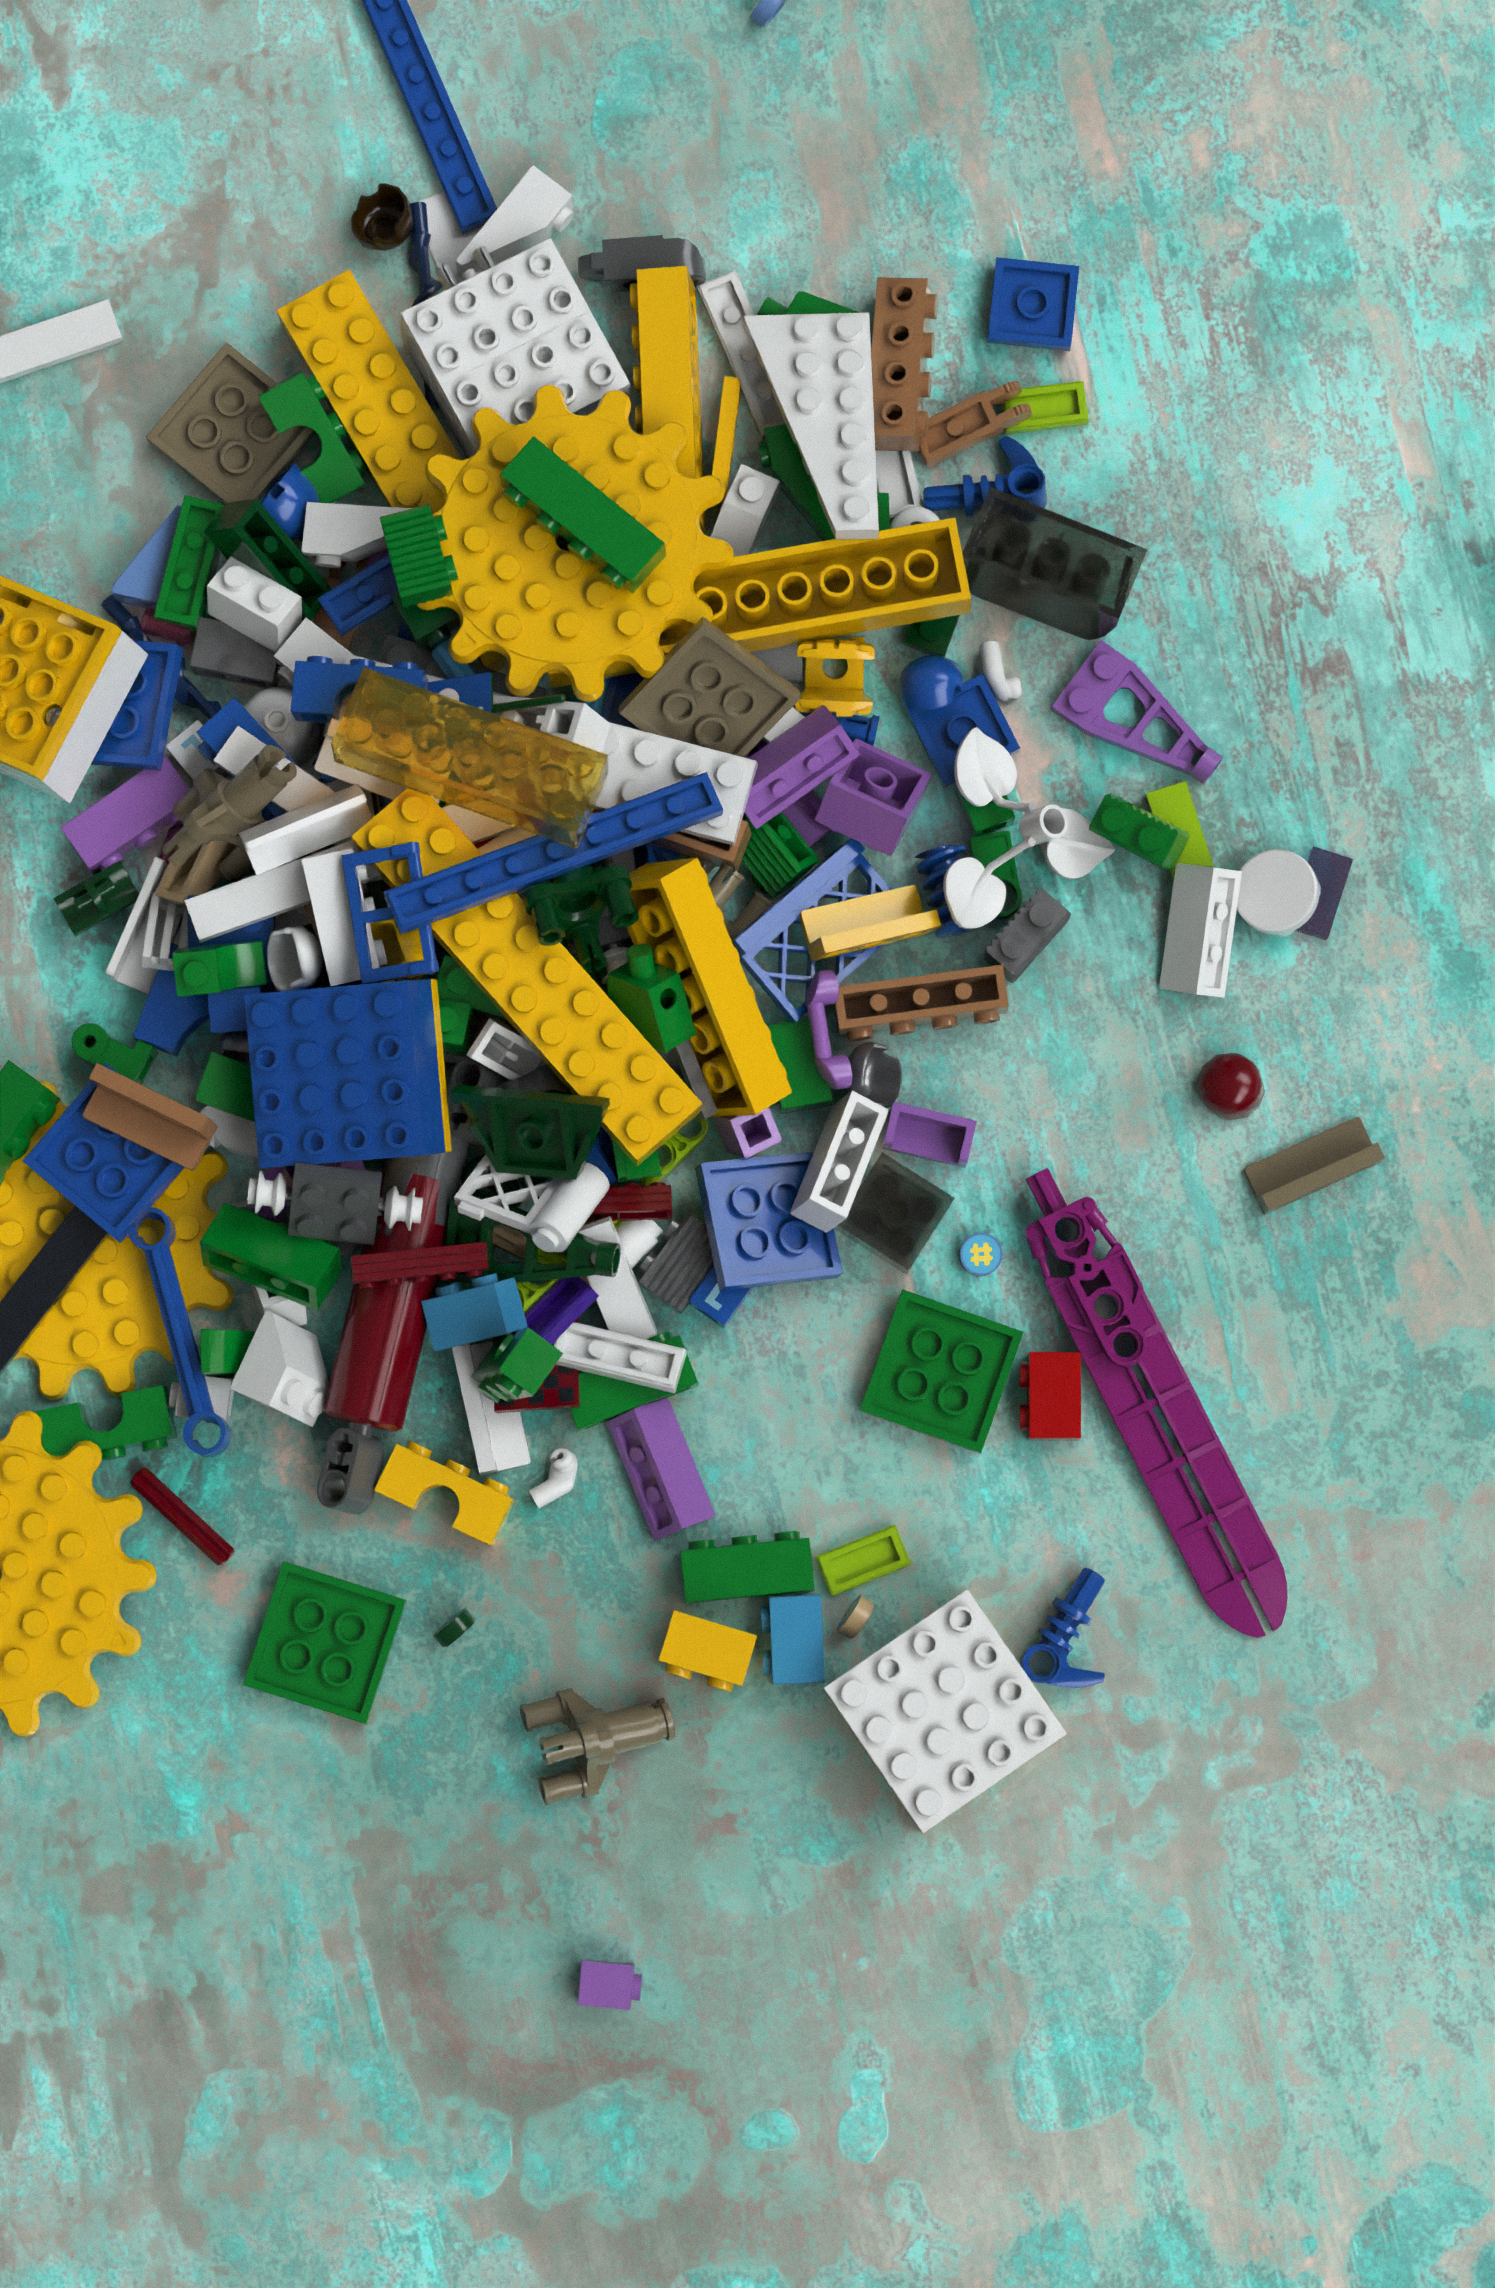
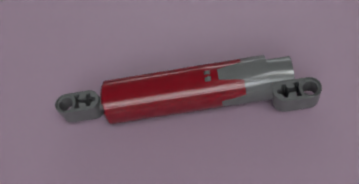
M470 1057L463 1058L454 1066L447 1090L452 1152L385 1158L380 1171L382 1172L380 1197L384 1198L383 1202H386V1194L393 1186H396L399 1195L408 1196L412 1189L416 1188L415 1197L423 1198L420 1224L412 1223L411 1231H408L406 1223L402 1221H396L392 1229H389L384 1221V1211H382V1216H377L374 1245L363 1244L360 1255L446 1246L450 1196L459 1191L470 1143L477 1146L482 1145L476 1140L469 1128L473 1122L461 1102L456 1105L450 1098V1091L456 1085L494 1088L501 1083L507 1082L506 1077ZM439 1275L428 1276L429 1281L413 1283L412 1278L401 1279L402 1284L386 1286L385 1281L375 1282V1287L359 1289L358 1284H353L323 1408L328 1417L349 1423L348 1428L336 1430L330 1436L317 1485L318 1499L327 1508L360 1515L372 1503L384 1453L382 1442L378 1437L372 1435L373 1430L397 1432L403 1429L427 1329L421 1301L434 1298Z

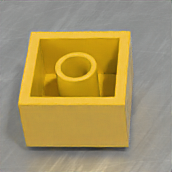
M674 1610L659 1661L667 1664L666 1673L690 1680L692 1672L708 1676L706 1685L732 1692L733 1685L743 1686L757 1635Z

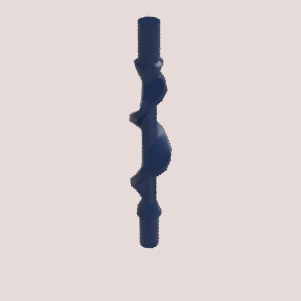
M424 202L411 203L413 209V229L410 238L413 248L409 255V265L418 273L420 295L415 299L412 307L431 298L433 293L443 287L440 281L435 280L430 275L428 246L431 234L428 231L427 205ZM424 381L425 399L432 410L440 409L431 390Z
M110 595L102 602L101 607L133 641L152 642L142 630L138 617H133L113 595ZM182 656L174 699L185 706L198 708L210 720L222 709V706L218 701L207 700L184 676L185 658Z

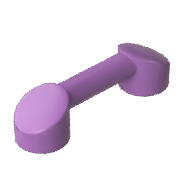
M825 970L818 971L813 976L807 990L805 1005L808 1011L816 1069L831 1088L838 1090L850 1088L852 1084V1070L850 1061L845 1054L832 1056L824 1005L837 1003L839 987L834 971Z

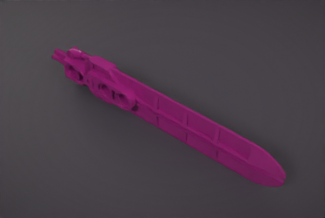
M1048 1168L1026 1178L1025 1180L1044 1215L1043 1218L1028 1225L1024 1230V1236L1027 1239L1032 1258L1038 1259L1046 1290L1078 1351L1081 1352V1357L1202 1596L1214 1613L1230 1627L1255 1638L1266 1636L1240 1583L1241 1580L1246 1578L1274 1632L1282 1625L1287 1607V1581L1283 1565L1143 1290L1144 1287L1123 1246L1117 1242L1105 1224L1108 1221L1091 1197H1084L1067 1205ZM1067 1219L1075 1225L1076 1236L1073 1241L1063 1242L1056 1236L1055 1225L1058 1220ZM1096 1230L1100 1231L1111 1246V1249L1101 1261L1092 1256L1097 1239L1094 1234ZM1049 1252L1054 1261L1070 1266V1277L1052 1278L1046 1260V1255H1049ZM1100 1295L1108 1296L1114 1302L1115 1312L1109 1319H1103L1095 1313L1094 1302ZM1120 1333L1127 1334L1134 1342V1351L1129 1357H1121L1114 1351L1113 1341ZM1137 1363L1154 1398L1147 1399L1130 1365ZM1157 1405L1183 1454L1178 1458L1152 1409ZM1186 1463L1212 1511L1208 1515L1205 1514L1182 1468V1465ZM1214 1521H1217L1241 1569L1237 1573H1235L1210 1524Z

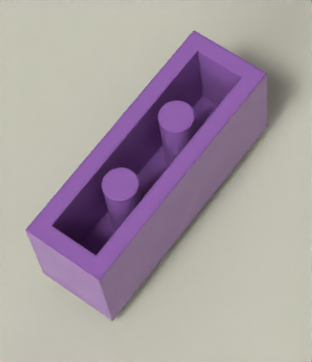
M164 755L161 771L144 769L60 828L90 871L95 875L118 861H121L123 864L125 861L123 856L137 847L138 850H143L153 844L159 838L157 832L170 823L173 826L180 825L182 822L175 816L173 805L180 801L190 789Z

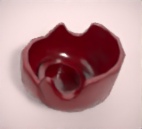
M1238 1053L1215 1055L1202 1066L1197 1080L1198 1091L1204 1105L1224 1120H1236L1250 1116L1260 1107L1265 1093L1261 1073L1257 1066L1247 1057Z

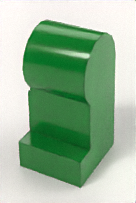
M87 1023L78 1027L71 1039L74 1052L86 1063L94 1067L96 1063L102 1066L107 1063L119 1074L141 1085L159 1053L152 1045L139 1039L134 1048L131 1049L112 1039L101 1026L94 1023Z

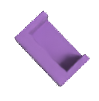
M893 1102L883 1149L965 1168L977 1121Z

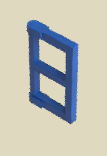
M410 841L405 844L342 855L362 984L423 974L430 975L439 971L431 924L419 928L424 960L372 968L366 924L390 920L393 917L389 907L363 912L356 868L408 858L411 881L422 878L419 842Z

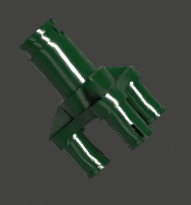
M569 818L549 820L540 826L542 832H537L536 835L574 820ZM587 865L528 888L522 896L526 912L533 917L539 943L544 946H552L560 943L563 937L567 936L568 940L574 944L579 964L587 973H592L589 962L591 961L590 957L593 959L596 971L604 968L607 963L598 938L600 934V919L605 908L608 906L611 923L615 924L617 928L631 926L639 919V914L630 892L632 888L631 877L627 868L623 866L591 867Z

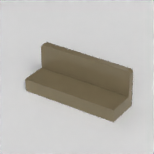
M1355 1117L1247 1166L1244 1169V1173L1264 1215L1379 1164L1385 1157L1379 1144H1372L1361 1119Z

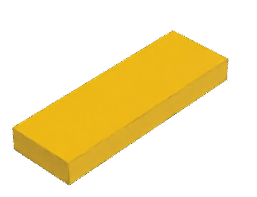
M724 376L712 476H716L722 481L725 494L719 504L709 509L721 510L728 494L741 393V380L738 377Z

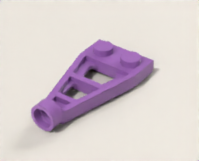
M1102 640L1099 641L1051 707L1053 712L1084 734L1191 775L1203 785L1223 759V756L1203 743L1135 663ZM1121 688L1131 690L1144 706V716L1134 727H1123L1108 721L1104 717L1103 709L1117 690ZM1154 718L1163 719L1177 732L1178 741L1172 749L1162 750L1144 740L1143 733ZM1194 755H1202L1196 765L1191 764V759Z

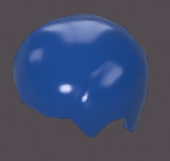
M926 655L910 662L902 670L899 678V692L904 708L923 711L950 705L953 702L955 688L957 687L959 692L963 691V676L957 663L940 655Z

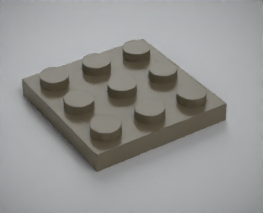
M226 342L147 434L146 439L227 505L229 502L250 499L260 500L316 432L310 427L300 425L279 434L257 395L277 384V382Z
M702 616L665 656L664 663L659 671L649 679L644 678L619 705V714L642 731L745 757L798 702L801 696L800 690Z

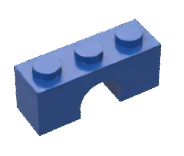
M309 656L307 661H295L290 711L296 721L330 723L332 718L339 721L340 708L343 701L351 694L366 692L377 698L376 718L381 727L421 730L424 728L428 678L424 670L418 669L417 664L410 662H394L392 667L375 666L376 663L367 659H351L350 664L333 663V659L328 657Z

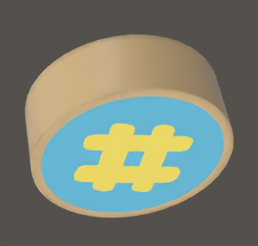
M860 1594L844 1614L837 1627V1631L849 1639L854 1638L870 1617L874 1609V1603Z

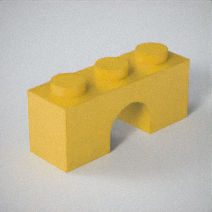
M412 1441L408 1442L406 1448L396 1443L374 1491L416 1511L421 1498L428 1490L435 1487L449 1488L455 1492L459 1500V1512L452 1528L493 1547L515 1502L513 1498L507 1496L510 1488L488 1477L484 1484H481L468 1477L471 1469L450 1459L447 1460L445 1466L430 1460L432 1451Z

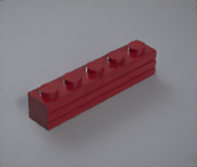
M653 1182L650 1186H639L636 1183H626L623 1187H612L610 1185L609 1190L586 1222H595L609 1216L612 1221L672 1219L671 1185H666L663 1182Z
M486 1242L349 1257L351 1283L358 1284L359 1289L375 1287V1282L385 1281L386 1286L402 1284L401 1279L412 1278L413 1283L429 1281L428 1276L439 1275V1280L455 1279V1273L466 1272V1277L482 1276V1271L489 1269Z

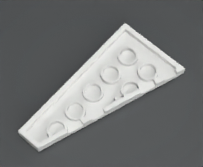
M869 312L743 316V326L748 337H751L761 368H764L771 384V391L793 442L797 444L801 453L802 463L813 481L818 493V500L835 539H879Z

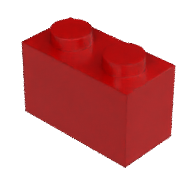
M1029 1352L1027 1362L1019 1363V1387L1027 1388V1405H1019V1430L1027 1431V1440L1079 1441L1081 1439V1352Z

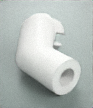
M996 641L982 643L979 646L983 675L996 698L1008 702L1009 698H1019L1022 695L1020 678L1017 676L1005 678L999 643Z
M557 1448L551 1453L548 1480L529 1490L539 1509L569 1493L574 1487L578 1462L576 1456L567 1448Z

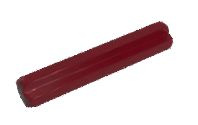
M143 1467L132 1477L130 1485L216 1565L223 1566L231 1559L235 1552L234 1548L151 1471Z

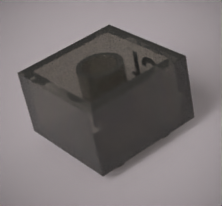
M882 1152L858 1189L847 1218L838 1224L835 1230L908 1275L952 1206L955 1198Z

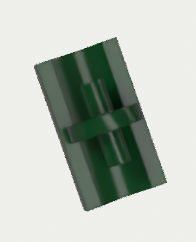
M118 861L53 899L76 937L133 905L138 898L139 892L121 861Z

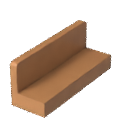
M96 1063L89 1079L97 1085V1088L83 1112V1117L190 1171H194L218 1126L209 1117Z

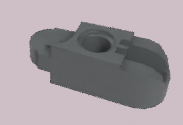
M663 235L602 240L603 252L591 253L578 258V276L581 279L613 282L619 286L620 292H630V284L637 283L636 269L687 266L695 287L704 284L706 281L705 259L701 256L697 247L687 239H664Z

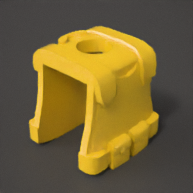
M850 636L849 639H817L816 641H801L798 644L797 657H806L804 691L800 694L801 698L795 704L797 711L810 713L824 705L831 714L835 713L836 717H853V713L859 715L871 713L873 699L868 697L863 690L864 660H874L875 649L872 644L865 643V636ZM825 659H845L847 670L842 676L833 678L824 672L823 662Z

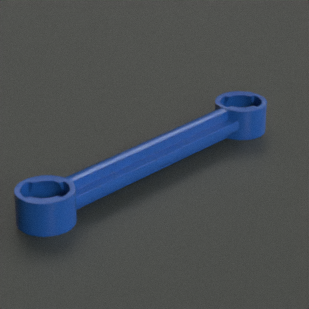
M151 1207L129 1232V1237L137 1247L145 1252L189 1415V1419L183 1428L184 1441L189 1449L204 1457H215L223 1453L228 1447L231 1440L230 1427L223 1418L214 1413L204 1374L201 1373L200 1357L170 1246L176 1236L174 1222L161 1210ZM149 1217L151 1221L158 1220L163 1222L166 1227L164 1237L154 1245L146 1243L143 1237L138 1236L141 1223ZM203 1420H205L206 1424L214 1423L221 1429L219 1441L209 1449L202 1447L198 1440H193L194 1429Z

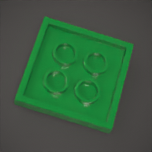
M902 1289L860 1412L981 1454L1023 1331Z
M283 1561L243 1685L368 1724L407 1600Z

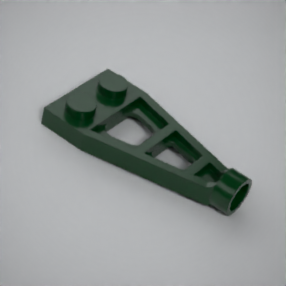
M456 1193L450 1196L446 1246L486 1242L489 1269L482 1271V1276L497 1273L498 1281L515 1277L516 1283L593 1275L614 1278L618 1272L621 1256L619 1243L599 1241L577 1233L568 1246L567 1262L565 1264H541L537 1261L538 1247L533 1242L531 1234L485 1216L479 1221L458 1213L454 1200ZM472 1195V1196H474V1197H476V1198H479V1199H481V1200L488 1198V1197H481V1196ZM508 1205L510 1211L523 1216L528 1214L525 1210ZM504 1225L521 1232L525 1236L526 1249L525 1257L522 1260L499 1263L491 1257L495 1226ZM593 1252H597L595 1264L591 1262V1254ZM466 1272L455 1273L456 1278L448 1280L472 1284L471 1279L482 1276L466 1277Z

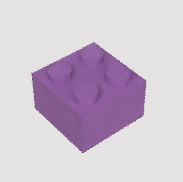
M855 738L853 744L861 755L834 774L814 821L827 826L834 832L842 833L857 840L872 850L892 856L918 810L932 773Z

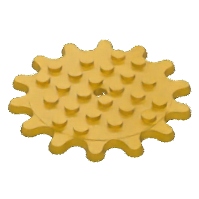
M544 385L536 390L534 394V411L527 422L517 425L510 424L503 419L497 410L490 407L481 408L473 414L471 419V427L479 443L478 449L472 457L458 460L445 454H436L427 460L425 465L426 477L431 483L439 487L444 495V503L441 509L432 515L442 516L448 540L441 541L440 545L443 557L452 555L458 580L450 582L453 595L450 597L445 596L442 599L419 603L416 606L423 610H433L439 607H448L455 610L460 617V627L449 641L448 650L451 658L457 663L468 664L487 651L501 653L508 662L505 683L511 694L517 697L530 695L534 692L539 679L545 673L557 670L569 677L573 693L579 700L593 702L599 699L604 691V673L611 664L620 661L627 662L642 677L649 679L659 671L665 660V654L659 644L660 636L664 630L672 626H682L690 630L702 616L712 623L713 611L706 602L699 599L695 594L693 588L694 581L702 572L724 570L729 567L733 561L734 553L733 548L727 541L705 535L700 528L699 521L703 512L722 501L725 489L722 481L716 476L706 475L699 478H687L678 471L676 467L677 457L688 442L687 431L679 423H665L656 432L641 435L632 430L629 425L628 417L631 411V402L626 393L620 390L608 391L602 396L594 412L589 415L579 416L568 409L564 394L559 387ZM533 436L665 543V558L633 594L624 586L618 590L610 585L600 574L602 568L591 559L585 563L571 551L560 549L556 544L558 532L554 536L548 534L536 523L534 519L537 516L525 505L522 509L515 507L502 494L504 488L501 484L500 473Z
M39 1081L59 1097L54 1085L48 1081ZM61 1100L56 1105L55 1113L50 1121L40 1126L30 1139V1145L26 1153L18 1160H15L6 1171L3 1183L0 1186V1302L75 1206L23 1162L24 1158L68 1108ZM217 1151L205 1152L194 1171L184 1168L151 1206L164 1212L174 1222L176 1236L170 1246L187 1313L198 1307L222 1311L231 1305L234 1298L233 1289L230 1284L216 1277L211 1268L203 1265L200 1240L217 1215L210 1208L207 1201L209 1189L221 1181L228 1172L227 1159ZM149 1217L141 1223L138 1236L143 1237L146 1243L154 1245L164 1237L165 1224L158 1220L151 1221ZM110 1234L12 1360L25 1358L36 1365L38 1369L37 1389L43 1398L50 1401L62 1399L68 1393L73 1376L85 1369L97 1372L101 1376L107 1392L112 1396L121 1397V1393L134 1390L136 1385L135 1361L142 1353L148 1351L160 1353L167 1361L175 1365L145 1252L131 1241L129 1234L121 1243Z
M32 1411L17 1413L11 1421L9 1431L0 1439V1569L2 1574L0 1580V1710L6 1717L10 1731L19 1737H28L38 1730L40 1725L39 1703L47 1694H62L73 1706L79 1709H88L97 1703L100 1696V1688L90 1671L94 1657L102 1652H111L121 1657H130L138 1652L142 1643L139 1631L126 1623L121 1617L120 1603L129 1593L149 1590L157 1580V1571L152 1563L147 1560L128 1557L120 1546L122 1533L128 1527L138 1522L142 1516L143 1506L139 1498L127 1493L114 1498H104L96 1493L92 1478L102 1462V1452L99 1446L92 1441L84 1440L75 1444L68 1453L62 1456L50 1455L44 1450L42 1445V1420L37 1413Z

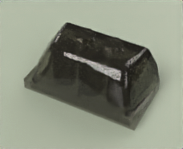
M990 487L962 554L969 590L972 595L1079 638L1093 640L1106 636L1117 626L1148 549Z

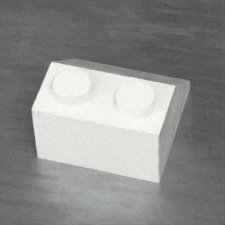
M265 1310L230 1389L274 1411L313 1427L317 1417L323 1411L329 1387V1380L317 1336L277 1314Z

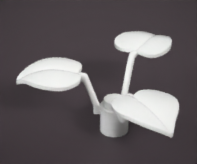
M978 727L971 729L965 735L957 750L954 764L955 781L963 797L976 807L987 805L993 799L994 803L999 807L1019 810L1025 813L1019 825L1020 834L1024 838L1023 842L990 862L986 868L977 859L966 857L952 863L945 873L943 891L954 922L960 928L975 929L986 925L996 918L1005 903V885L998 877L991 875V873L1023 850L1035 844L1047 842L1044 854L1050 868L1062 878L1076 879L1091 872L1101 861L1110 856L1115 851V848L1109 840L1088 830L1091 821L1074 810L1061 808L1054 804L1037 809L1033 802L1025 804L1003 799L1001 796L1009 794L1016 784L1017 770L1013 758L999 742L986 736Z

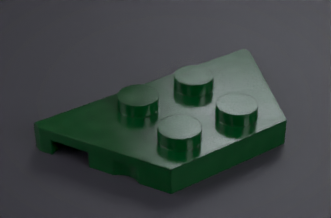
M456 1085L450 1091V1098L456 1105L461 1102L473 1122L469 1128L476 1140L485 1147L486 1155L497 1172L576 1180L583 1172L610 1105L609 1098L491 1087Z

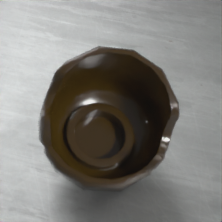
M386 183L379 184L377 192L373 195H361L357 209L351 217L352 233L363 247L370 250L386 251L398 247L407 239L413 229V209L408 198L399 187Z

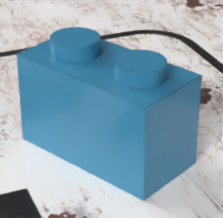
M497 1273L471 1279L473 1288L462 1290L460 1282L435 1289L437 1297L421 1301L434 1351L527 1328L515 1277L498 1281Z
M821 1595L769 1597V1607H761L762 1633L770 1632L771 1650H763L764 1676H772L773 1685L824 1683Z

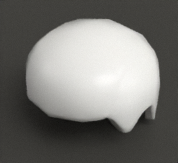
M300 926L287 927L270 934L267 947V961L270 977L276 989L281 992L303 990L311 987L321 975L324 964L322 948L316 936Z

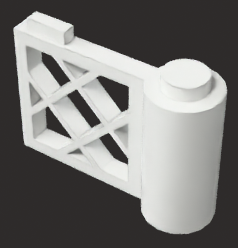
M485 1154L456 1193L454 1200L458 1213L479 1221L484 1216L531 1234L535 1245L543 1251L563 1252L605 1196L610 1184L608 1178L600 1169L590 1163H586L583 1172L576 1180L553 1178L551 1182L533 1186L530 1175L496 1172ZM524 1178L527 1188L503 1193L500 1183ZM491 1185L495 1186L497 1196L482 1200L472 1196L476 1189ZM529 1199L532 1200L533 1207L526 1216L509 1210L508 1205Z

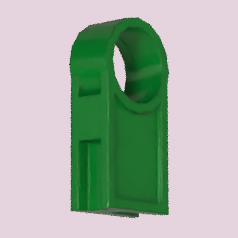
M1010 831L970 837L969 840L972 858L977 859L984 868L990 862L1013 848ZM1014 857L991 873V875L998 877L1003 883L1009 885L1016 894L1014 906L1008 911L1000 912L994 919L1004 920L1014 915L1022 900V891L1019 886Z

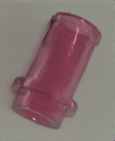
M146 608L142 616L140 631L146 635L175 641L180 647L184 644L191 645L193 643L195 635L191 634L188 627L155 620V611Z

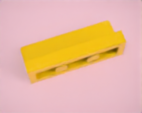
M915 885L803 910L799 913L811 962L926 935L941 926L937 909L928 912L923 911L918 889Z

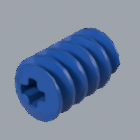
M966 845L940 846L915 856V858L925 859L916 867L918 873L930 875L922 881V888L927 891H935L926 898V903L928 906L939 907L937 912L940 923H944L935 931L937 938L952 937L975 930L960 928L954 922L943 891L945 873L950 865L957 860V856L967 850Z

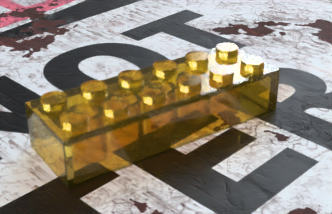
M365 667L362 669L331 743L334 762L533 834L544 836L575 849L579 847L609 773L607 754Z

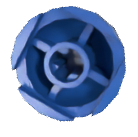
M293 463L268 489L260 503L292 541L298 538L303 542L307 502L319 503V497L314 485L300 472L301 469Z

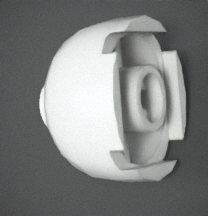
M269 687L257 692L245 704L244 708L291 759L301 767L319 750L323 740L322 723L295 720L290 711L292 688Z

